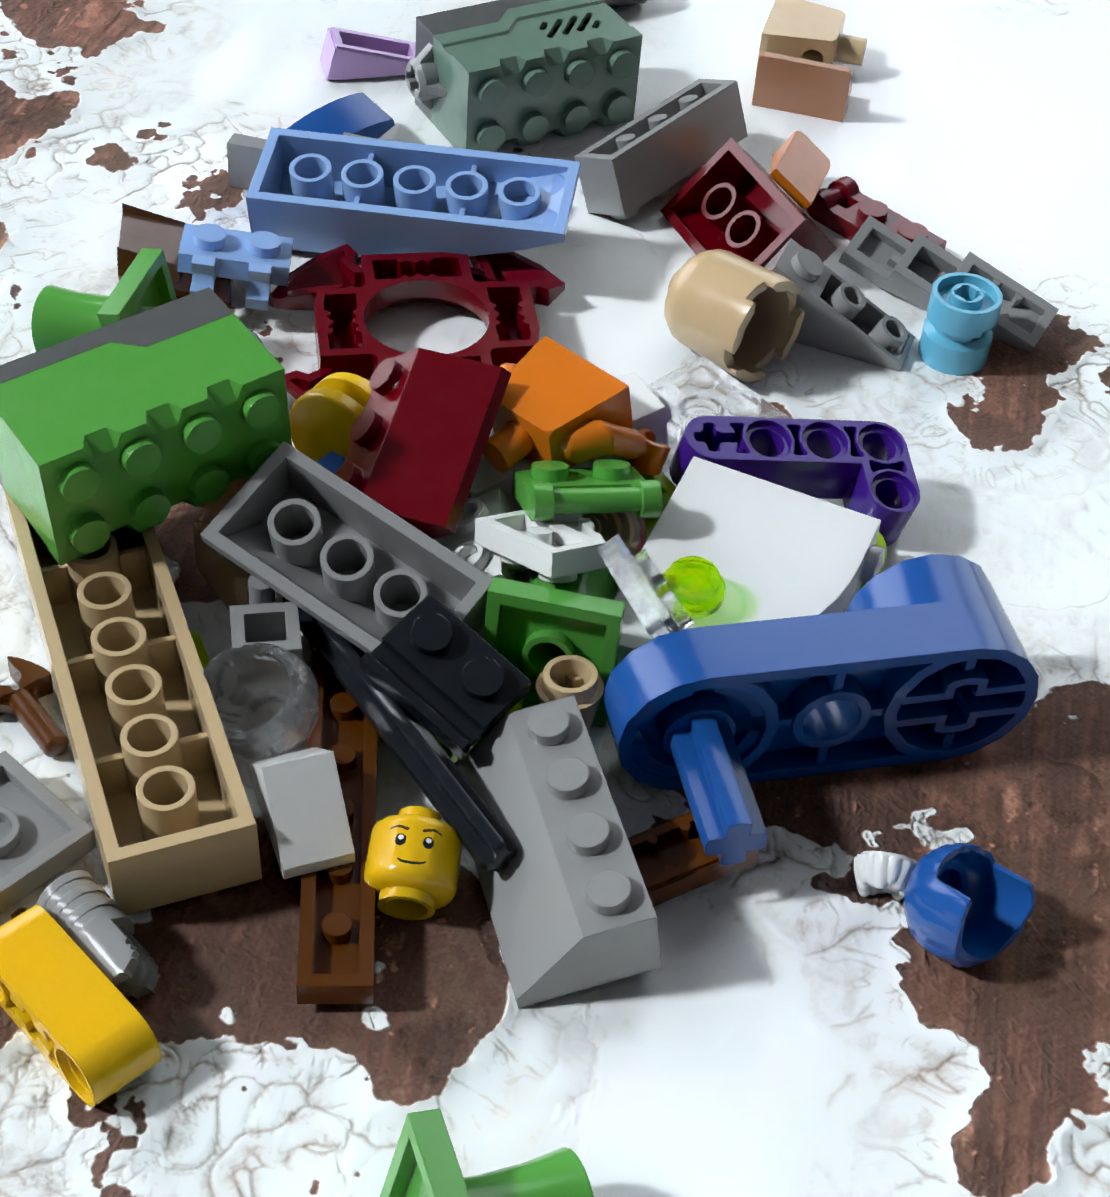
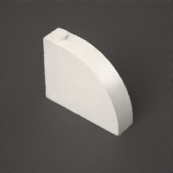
M694 456L614 599L626 602L617 665L632 650L660 635L689 628L846 612L853 596L859 591L862 582L868 583L879 573L885 554V548L876 546L881 520Z

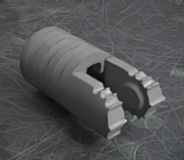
M83 870L70 871L49 884L39 896L36 905L44 908L103 974L118 987L117 989L127 997L133 996L136 999L149 993H155V987L159 977H161L158 974L159 966L154 963L155 959L149 956L150 953L135 938L134 924L125 912H122L117 903L109 897L101 885H98L93 876Z

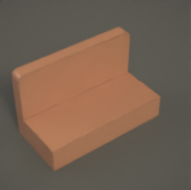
M765 51L761 52L758 59L752 105L843 123L852 89L851 78L853 71L850 67Z

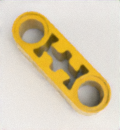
M34 905L0 926V1006L86 1105L95 1107L162 1060L158 1041L142 1015L44 908Z

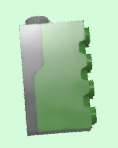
M210 287L0 365V484L28 519L60 566L103 548L110 537V532L125 526L136 532H142L163 523V520L170 512L171 506L185 502L198 508L220 499L228 489L231 481L238 478L248 481L283 441L292 446L284 367L264 347L258 335L248 329Z

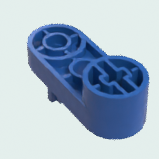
M929 554L901 561L875 575L853 596L846 612L695 627L660 635L632 650L611 671L602 695L606 717L621 766L637 782L660 790H684L705 855H717L720 865H735L745 862L747 851L764 849L768 842L767 830L750 783L944 760L976 752L1003 738L1026 717L1037 698L1039 676L981 566L960 555Z

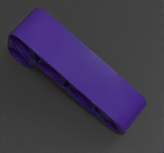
M699 416L689 421L669 465V474L676 485L679 484L695 456L815 498L842 499L844 508L881 520L879 532L884 537L887 547L896 542L920 501L919 486L903 436L894 427L876 421Z

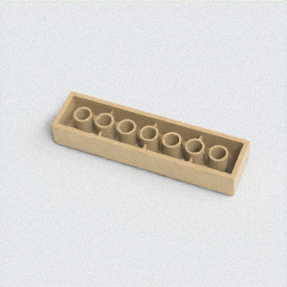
M4 490L12 534L113 900L122 912L130 915L262 879L257 824L154 526L142 532H136L125 526L110 532V537L103 548L60 566L17 504L15 505Z

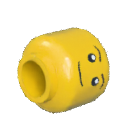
M404 807L399 810L398 815L388 816L375 823L368 840L364 880L369 886L375 888V900L377 901L378 909L394 918L423 920L432 917L435 910L448 905L457 890L462 843L456 831L449 824L441 821L440 814L426 807Z

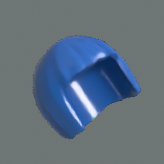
M970 843L946 844L923 855L916 863L914 870L910 874V880L906 885L903 908L909 930L920 946L941 961L956 967L970 968L991 960L1012 944L1024 929V924L1034 911L1036 892L1034 885L1030 881L995 862L992 852L984 851L980 846Z

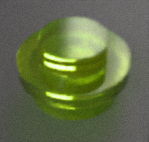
M686 556L673 562L664 572L660 580L659 595L663 605L670 612L683 618L698 619L712 615L721 607L725 598L726 587L718 568L711 561L699 556Z

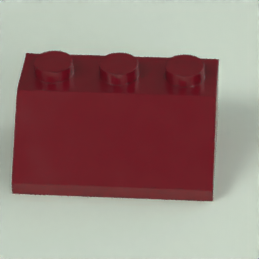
M732 137L660 210L695 254L707 250L722 249L765 267L791 238L804 249L814 252L822 262L837 249L796 202L770 177L766 169Z
M417 348L383 360L371 376L369 385L372 391L363 413L359 415L351 427L349 438L352 442L343 465L335 472V475L432 539L455 534L511 373L500 366L423 348Z

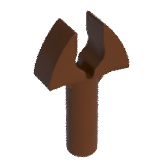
M8 656L10 676L19 686V689L14 690L10 686L0 685V716L5 714L15 715L46 756H60L68 748L69 739L38 701L39 698L54 693L51 673L44 667L31 661Z

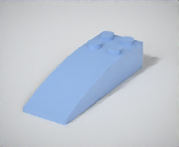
M271 127L246 195L251 232L269 231L278 236L294 238L292 250L324 253L348 244L358 253V257L371 254L448 252L478 256L563 243L579 178L580 162Z

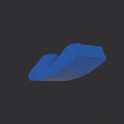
M361 92L323 105L296 121L287 129L343 135L346 132L378 139L395 126V123L385 111Z

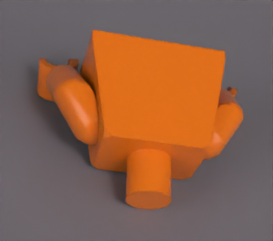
M547 336L539 340L517 364L504 363L500 365V367L505 368L511 373V377L493 425L494 434L489 437L483 453L486 460L496 470L506 472L523 458L531 463L542 460L561 461L569 464V468H572L580 462L612 455L627 459L631 467H634L643 474L656 476L661 473L671 448L666 444L655 443L656 435L650 429L643 428L639 431L633 429L629 385Z

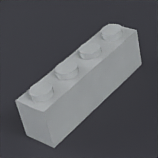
M698 79L574 156L575 161L580 162L579 178L588 213L610 215L614 220L631 218L639 213L641 206L652 199L667 195L670 192V187L680 180L694 176L701 169L700 167L705 165L731 137L737 143L746 138L748 134L738 82L736 80Z

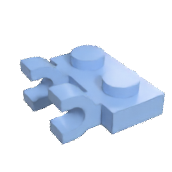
M185 223L178 252L177 272L192 274L190 294L208 287L214 292L216 277L248 281L245 308L267 310L271 284L288 286L294 238L278 236L269 231L246 232L224 229L219 225L210 223L200 225Z

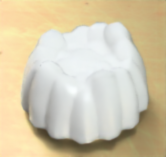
M863 851L861 854H857V856H854V875L860 896L867 897L877 893L892 894L894 900H902L906 885L910 880V874L914 870L917 861L904 855L884 851Z

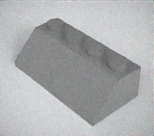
M285 441L281 443L200 534L202 542L364 652L371 653L382 642V637L429 593L435 596L478 635L484 628L488 589L493 578Z
M575 696L506 713L457 765V768L517 844V855L508 862V867L502 871L495 872L493 869L484 871L474 859L473 861L518 1009L662 968L657 916Z

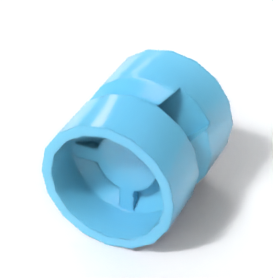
M955 272L940 276L933 283L927 307V318L924 320L920 336L918 354L921 360L930 368L944 374L960 376L971 375L980 371L987 362L993 337L991 329L996 328L1002 306L1003 294L999 287L989 279L977 274Z

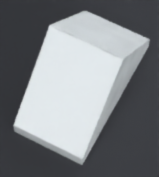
M314 747L247 763L248 774L283 879L355 862V851L334 751Z

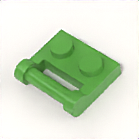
M600 459L593 462V468H569V464L565 462L542 460L533 462L531 469L513 470L512 494L531 521H552L554 514L633 512L638 518H659L662 512L663 497L659 480H645L627 461Z

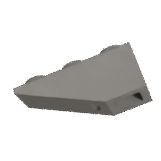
M791 238L764 267L790 279L802 288L801 294H797L796 307L804 311V318L795 343L895 371L903 367L915 336L905 328L900 320L887 315L867 299L857 286L846 282L824 265L814 252L804 249Z

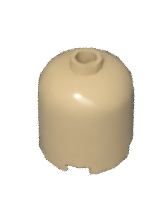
M722 249L699 252L688 259L672 276L665 299L664 317L672 336L680 343L746 383L759 381L766 375L761 369L774 356L783 360L798 337L804 318V311L796 307L797 294H801L802 288L790 279L730 251Z

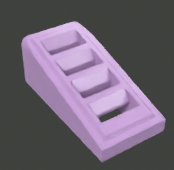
M328 27L320 62L325 78L329 80L405 75L406 66L410 58L415 57L416 43Z

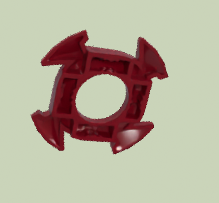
M348 244L313 257L290 272L288 286L278 285L271 293L272 308L314 310V331L319 370L310 374L297 370L285 374L287 392L297 400L308 390L313 389L326 376L337 372L356 374L370 381L374 370L383 360L396 357L405 352L392 349L378 341L368 331L366 327L367 321L377 311L390 306L411 302L439 303L475 313L484 322L487 330L482 338L473 345L449 355L496 366L504 363L517 364L539 341L540 328L534 304L548 307L565 290V283L542 265L514 251L478 256L448 252L361 255L360 267L358 266V253Z

